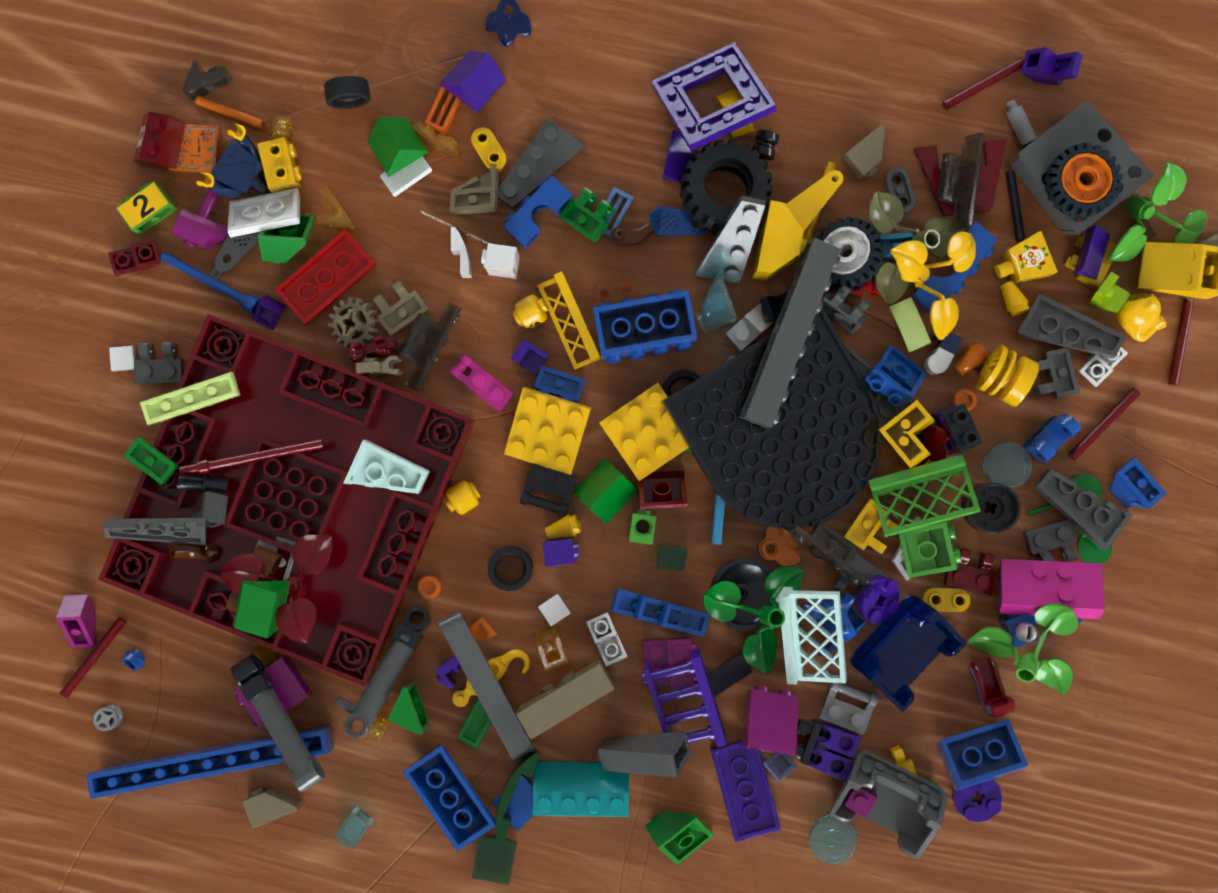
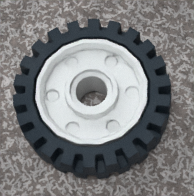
M846 217L845 220L838 218L836 223L831 221L827 224L828 228L825 229L823 227L820 230L821 235L815 237L841 249L838 255L840 262L837 268L832 270L830 276L832 279L831 286L840 289L844 284L849 289H855V286L860 288L864 286V282L867 281L869 283L872 280L871 277L879 273L878 268L882 267L884 246L881 238L868 222L862 221L860 218L855 217V219H852L851 217ZM853 250L849 257H843L845 251Z

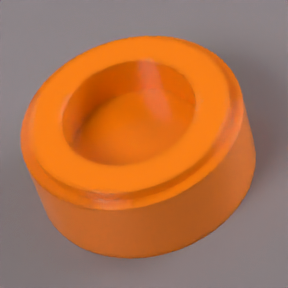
M961 389L953 394L951 403L952 405L955 404V406L965 403L969 412L975 408L977 397L973 391Z
M427 575L419 580L417 589L423 598L432 599L440 594L442 583L438 577Z

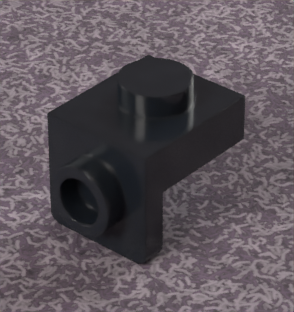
M788 292L760 299L761 310L767 322L777 321Z

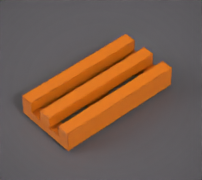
M441 86L424 122V126L446 135L461 100L457 97L455 98L441 127L443 118L454 97L449 92L436 122L433 123L432 120L446 92V89Z

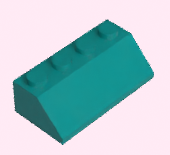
M537 761L534 768L533 816L629 817V773L603 771L601 762Z

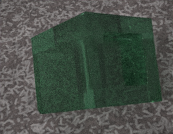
M659 544L656 567L659 569L683 571L685 569L688 548Z

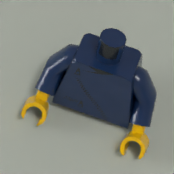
M234 123L237 126V132L234 133L228 129L227 133L231 137L236 138V140L232 139L211 173L200 172V174L204 175L205 182L196 181V184L207 187L220 197L245 196L250 187L263 195L268 186L267 182L258 176L263 167L261 157L254 143L245 134V128L238 123Z

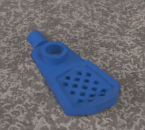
M660 205L650 213L649 224L653 227L657 236L704 235L710 230L707 227H704L703 230L693 228L691 220L687 217L689 212Z

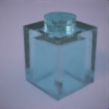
M355 806L334 836L337 837L338 842L342 846L354 849L374 822V819Z

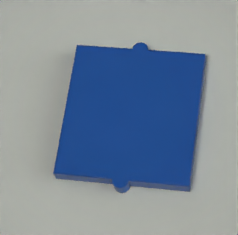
M522 774L505 814L511 816V825L516 831L533 817V786ZM500 794L491 801L496 809Z

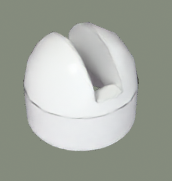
M1023 622L1016 627L1015 634L1019 640L1031 642L1036 638L1037 630L1034 625ZM1028 627H1030L1029 638L1027 639Z

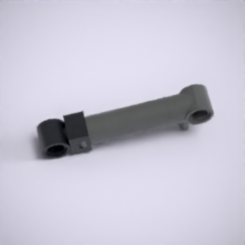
M413 606L407 610L405 614L407 625L402 623L398 625L392 636L393 640L357 704L355 705L341 697L337 698L335 703L351 713L343 724L344 731L349 737L363 738L370 733L374 720L407 661L424 637L419 632L426 630L430 626L431 616L423 607ZM416 613H423V622L419 625H414L412 622L413 616ZM360 719L363 722V729L356 733L352 725L355 720Z
M252 653L233 665L230 670L234 679L241 686L239 688L247 702H252L288 765L291 771V779L297 789L305 792L323 780L325 773L322 766L311 756L274 689H276V686L269 674H264L265 668L261 660Z

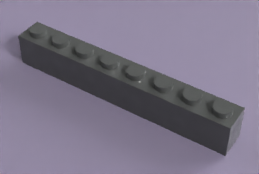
M817 238L807 242L739 418L764 428H772L778 422L780 417L778 410L781 402L784 403L788 397L789 390L787 387L790 380L792 381L796 376L798 368L795 366L798 358H802L806 350L805 340L814 329L815 323H813L815 314L820 312L823 306L822 296L831 285L832 279L830 276L832 270H835L840 262V257L838 256L840 248Z

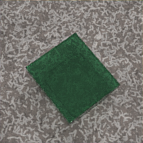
M481 835L479 837L472 878L509 885L517 841L504 838L501 845L497 843L496 836Z

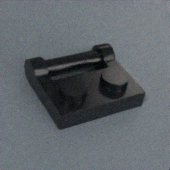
M532 463L520 504L534 505L556 512L558 516L565 517L577 477ZM532 488L563 497L561 504L530 495Z

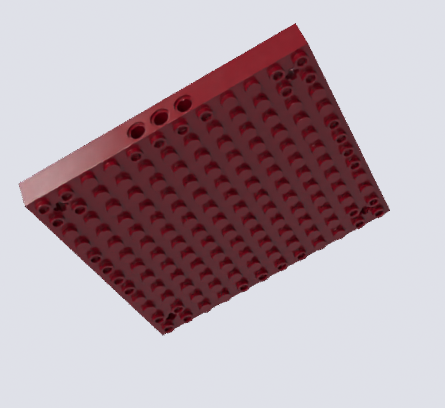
M208 314L177 390L233 372L241 395L163 421L153 446L178 464L179 467L195 464L198 460H215L323 439L324 448L214 469L211 473L205 474L209 477H227L228 480L226 492L204 491V493L212 492L228 496L225 524L214 528L206 526V545H202L204 547L208 545L217 547L218 558L216 561L207 563L188 558L172 559L169 555L170 548L183 543L115 538L98 580L365 687L374 674L475 420ZM224 343L230 345L229 350L223 348ZM444 427H447L446 431L449 433V436L441 440V435L438 432L440 429L444 430ZM366 439L429 470L430 472L420 493L416 494L389 490L387 488L343 483L362 441ZM179 467L165 485H161L143 471L123 519L192 518V514L202 511L204 493H200V490L177 488L176 481L180 475ZM200 473L189 474L192 476H201ZM329 534L332 536L333 551L326 568L316 575H310L303 569V576L305 577L303 582L307 586V593L303 598L311 601L317 609V620L307 643L292 640L279 629L270 637L264 638L233 627L235 612L226 608L227 600L232 591L227 587L220 574L222 567L230 559L242 554L252 555L258 540L278 548L277 553L286 560V564L283 567H278L273 579L283 581L294 546L276 539L277 536L294 542L307 535ZM134 561H137L136 564L139 566V569H136ZM293 562L289 577H298L300 565L296 562ZM289 595L286 604H289V599L291 598ZM354 648H357V653L360 655L356 658H353V653L350 652Z

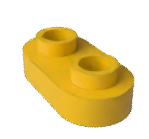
M485 127L476 129L472 133L471 142L483 164L488 170L490 167L496 166L499 170L498 172L502 171L507 164V158L494 134ZM486 136L487 139L484 142H480L479 137ZM493 155L499 157L496 162L490 160Z
M930 587L922 593L921 602L930 611L963 612L970 605V596L965 590L959 588ZM937 595L939 600L936 604H933L932 597ZM958 596L962 598V602L959 605L955 602Z

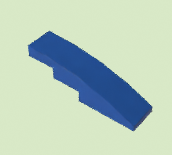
M620 588L615 589L610 611L702 637L705 636L710 618L709 613Z

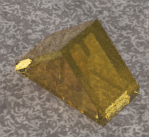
M555 625L534 633L546 672L568 663V654Z

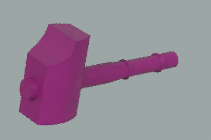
M208 190L197 215L186 210L181 211L174 224L172 234L184 240V245L193 249L195 246H199L209 250L218 243H224L228 236L227 228L208 220L218 195Z

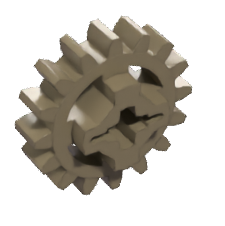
M350 297L348 300H340L341 307L334 306L333 309L336 313L329 314V317L333 319V323L328 324V326L334 327L331 336H338L336 342L344 343L345 348H351V343L359 341L362 345L368 344L367 340H373L374 338L372 333L379 332L375 324L379 323L380 320L374 319V315L378 313L377 310H370L372 304L364 303V299L361 298L355 299Z

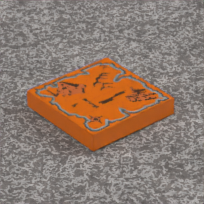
M186 124L176 169L169 168L171 172L211 173L218 163L220 128L218 126Z

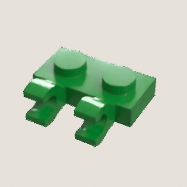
M585 188L577 201L573 198L570 199L559 215V218L596 243L609 225L604 220L613 214L615 208L605 200H602L595 212H591L587 208L597 201L598 196L588 188Z

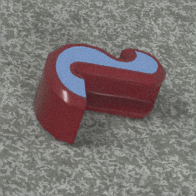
M987 657L972 662L969 666L970 673L975 680L977 694L986 713L996 718L1014 712L1015 701L1011 697L1006 696L995 660Z

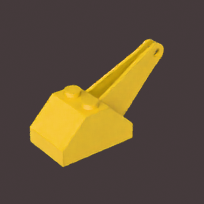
M833 170L787 204L770 201L764 213L752 279L766 281L791 265L797 257L800 258L806 245L803 233L842 184L843 175L840 171Z

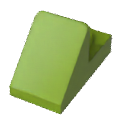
M1111 272L1088 305L1116 313L1119 312L1130 297V293L1115 284L1119 276Z

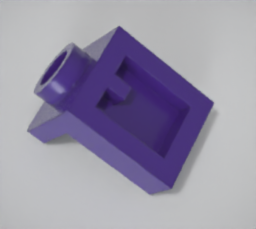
M455 655L435 670L438 673L436 675L438 681L444 687L447 685L449 689L456 684L449 672L451 671L454 674L462 668Z

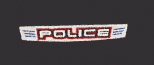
M421 211L423 214H425V215H427V216H429V217H431V218H433V219H435V220H437V221H439V222H441V223H443V224H445V225H447V226H449V227H455V226H453V225H451V224H449V223H446V222H444V221H442V220H440V219H438V218H436V217H434V216H432V215H430V214H427V213ZM456 227V229H457L458 231H460V232H462V233H464V234H466V235H468V236H471V237H473V238H475V239H477V240H479V241H481V242H483V243H486V244L489 243V242H487V241H485V240H483V239H480V238H478V237H476V236H474V235H472V234H470V233H468V232H466V231H463V230H461V229H459V228Z

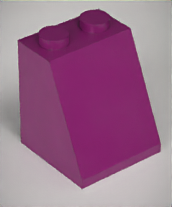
M755 686V689L748 690L740 747L782 755H796L799 697L792 696L793 692L787 690H778V693L769 692L768 687Z

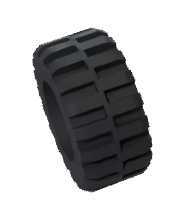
M723 140L715 141L713 146L708 143L702 147L701 151L695 152L683 173L680 183V197L683 198L681 203L683 210H688L689 212L687 217L691 222L696 220L698 228L703 230L704 227L710 229V234L716 235L717 231L722 230L726 219L734 206L726 207L719 205L707 195L704 182L706 177L715 171L726 170L735 173L745 184L747 190L746 197L765 200L764 210L766 209L773 186L770 184L772 175L771 172H766L768 164L765 160H759L760 153L757 150L751 152L748 150L749 145L742 143L741 146L736 145V140H729L727 144H724Z

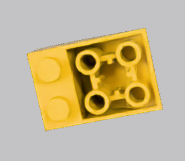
M1146 242L1142 252L1137 289L1206 300L1218 296V247L1205 244Z

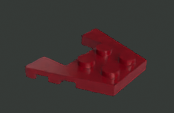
M1006 139L985 141L983 143L985 166L939 169L937 145L916 147L914 149V154L920 161L921 170L929 181L930 190L942 216L991 211L1005 152Z

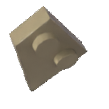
M496 166L490 167V172L479 178L475 176L469 179L467 183L451 190L450 213L452 215L497 212L499 170Z

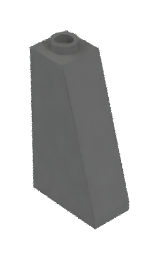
M685 731L608 737L604 739L597 750V757L602 764L603 771L663 777H678L690 755Z

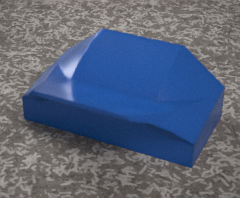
M1136 458L1128 460L1115 473V479L1109 488L1111 493L1125 508L1142 507L1150 509L1167 494Z

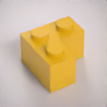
M918 400L879 429L910 468L916 467L931 455L916 436L931 425L934 419Z

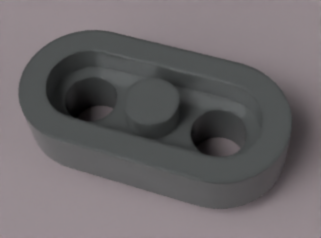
M901 167L890 169L884 178L886 191L895 195L899 200L905 201V206H903L904 214H907L914 208L916 203L909 174ZM892 178H897L899 184H894Z

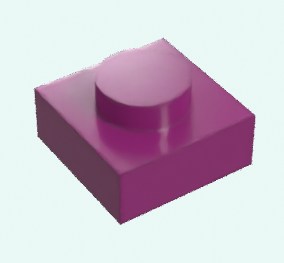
M864 787L859 788L858 791L852 789L844 801V806L865 818L877 800V795Z

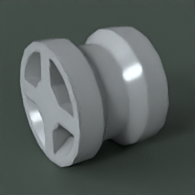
M113 704L100 708L93 716L94 725L100 731H109L116 728L124 720V713L121 707Z

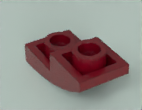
M155 240L133 244L131 248L108 252L115 277L161 264Z

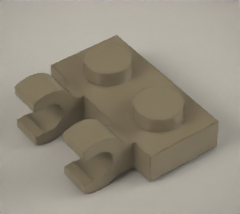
M400 280L392 285L401 298L397 303L390 307L381 294L373 299L382 312L377 318L391 337L429 310L416 290L409 293Z
M389 356L384 362L377 361V358H364L363 363H356V373L365 377L389 375L401 377L404 375V372L394 369V367L398 363L402 364L403 360L397 356Z

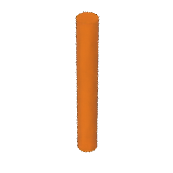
M197 96L195 104L256 128H263L264 120L201 96Z

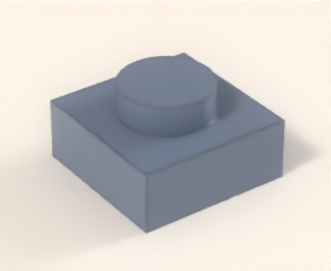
M776 753L763 763L778 783L797 768V764L789 755Z

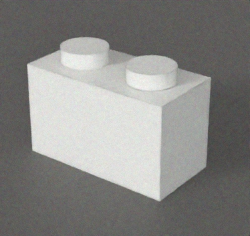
M488 243L487 250L483 249L481 263L484 264V268L489 275L517 279L520 255L517 247Z

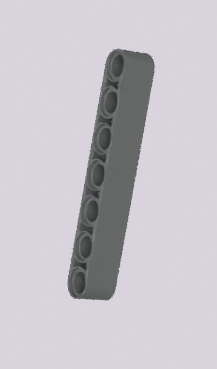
M460 610L437 621L513 762L535 751Z

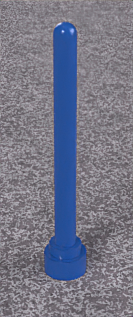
M167 252L160 254L162 261L239 302L240 306L243 307V311L254 315L258 300L260 299L253 294L243 295Z

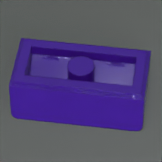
M672 131L662 179L681 183L692 151H690L679 131Z
M1098 226L1087 228L1074 273L1097 280L1110 238L1109 233Z

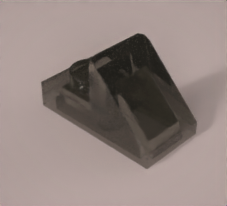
M193 60L183 91L187 97L194 101L197 96H205L234 82L224 66L213 67L205 74L199 63Z

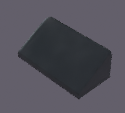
M740 652L707 673L714 697L752 673Z

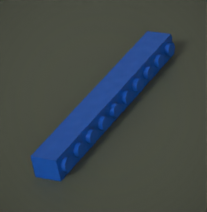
M330 725L298 731L312 757L328 754L334 749ZM268 736L100 768L86 776L90 799L283 763L285 760L272 737Z

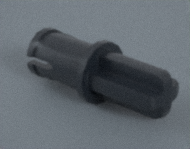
M201 474V476L179 475L176 481L178 489L200 490V493H204V491L226 492L228 486L227 477H209L205 474Z

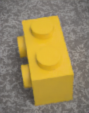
M285 137L258 143L268 189L274 193L301 188L300 180L303 177L300 167L295 164L294 158L297 157V152L294 144H291Z

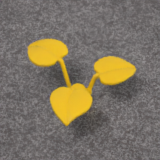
M964 231L957 232L950 238L947 246L950 260L945 262L924 264L927 260L928 252L926 246L920 241H907L890 250L904 282L915 283L916 287L922 288L939 298V300L932 303L930 309L931 324L938 340H943L956 326L959 318L958 305L954 299H945L944 295L924 285L923 282L928 280L930 268L953 264L956 272H964L971 267L976 255V244L972 234Z

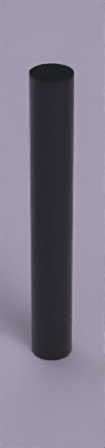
M1008 171L1005 174L1015 240L1023 241L1025 240L1016 175L1015 171Z

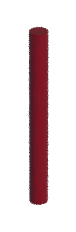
M1025 57L1016 60L943 101V107L945 110H948L1022 68Z
M1184 298L1168 385L1178 386L1194 305V300L1189 302L1187 298Z
M1133 388L1068 453V456L1076 460L1140 395V392Z
M118 617L60 691L63 697L68 698L124 627L127 622L123 618Z

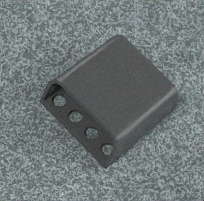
M1084 102L1019 152L1010 162L1011 168L1051 218L1060 233L1079 235L1154 176L1089 102ZM1081 143L1083 145L1092 143V147L1100 145L1102 146V151L1105 149L1110 151L1108 155L1110 158L1116 157L1115 165L1120 164L1121 170L1118 173L1123 174V179L1120 181L1122 188L1118 197L1105 210L1094 216L1085 217L1082 222H1075V218L1069 217V213L1064 215L1060 213L1061 208L1055 209L1053 207L1055 204L1053 200L1049 202L1047 197L1050 194L1049 192L1045 193L1047 183H1044V179L1047 176L1046 171L1052 161L1071 146L1074 147ZM1080 177V182L1083 185H1087L1085 178Z

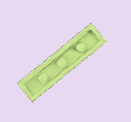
M229 372L142 401L140 405L146 424L153 425L240 396L241 394L234 373Z

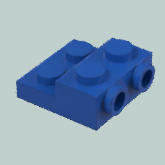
M890 344L878 362L872 367L865 380L869 383L872 390L880 391L885 395L891 405L899 406L902 409L913 399L927 372Z

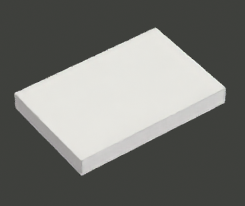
M298 188L229 202L227 231L230 237L300 224V193Z

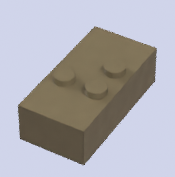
M600 658L577 672L573 670L561 676L562 679L559 683L555 685L553 682L541 688V694L519 706L516 716L530 739L535 738L614 690V681Z

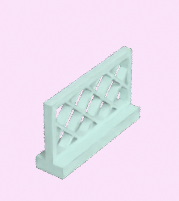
M783 587L778 598L779 608L785 614V621L781 629L787 684L796 685L798 681L846 683L847 675L840 592L795 591L793 587ZM797 598H805L812 605L804 611L797 604ZM823 599H834V608L829 612L819 602ZM814 607L825 615L819 622L808 614ZM803 618L814 626L808 633L799 626V622ZM827 619L836 625V630L832 634L821 626ZM816 630H819L826 637L821 644L810 636ZM805 640L816 648L810 655L801 647ZM829 641L838 647V652L833 656L823 648ZM817 652H821L828 659L823 666L812 658ZM807 662L817 669L814 674L804 673L803 666ZM833 663L840 669V675H831L826 668Z

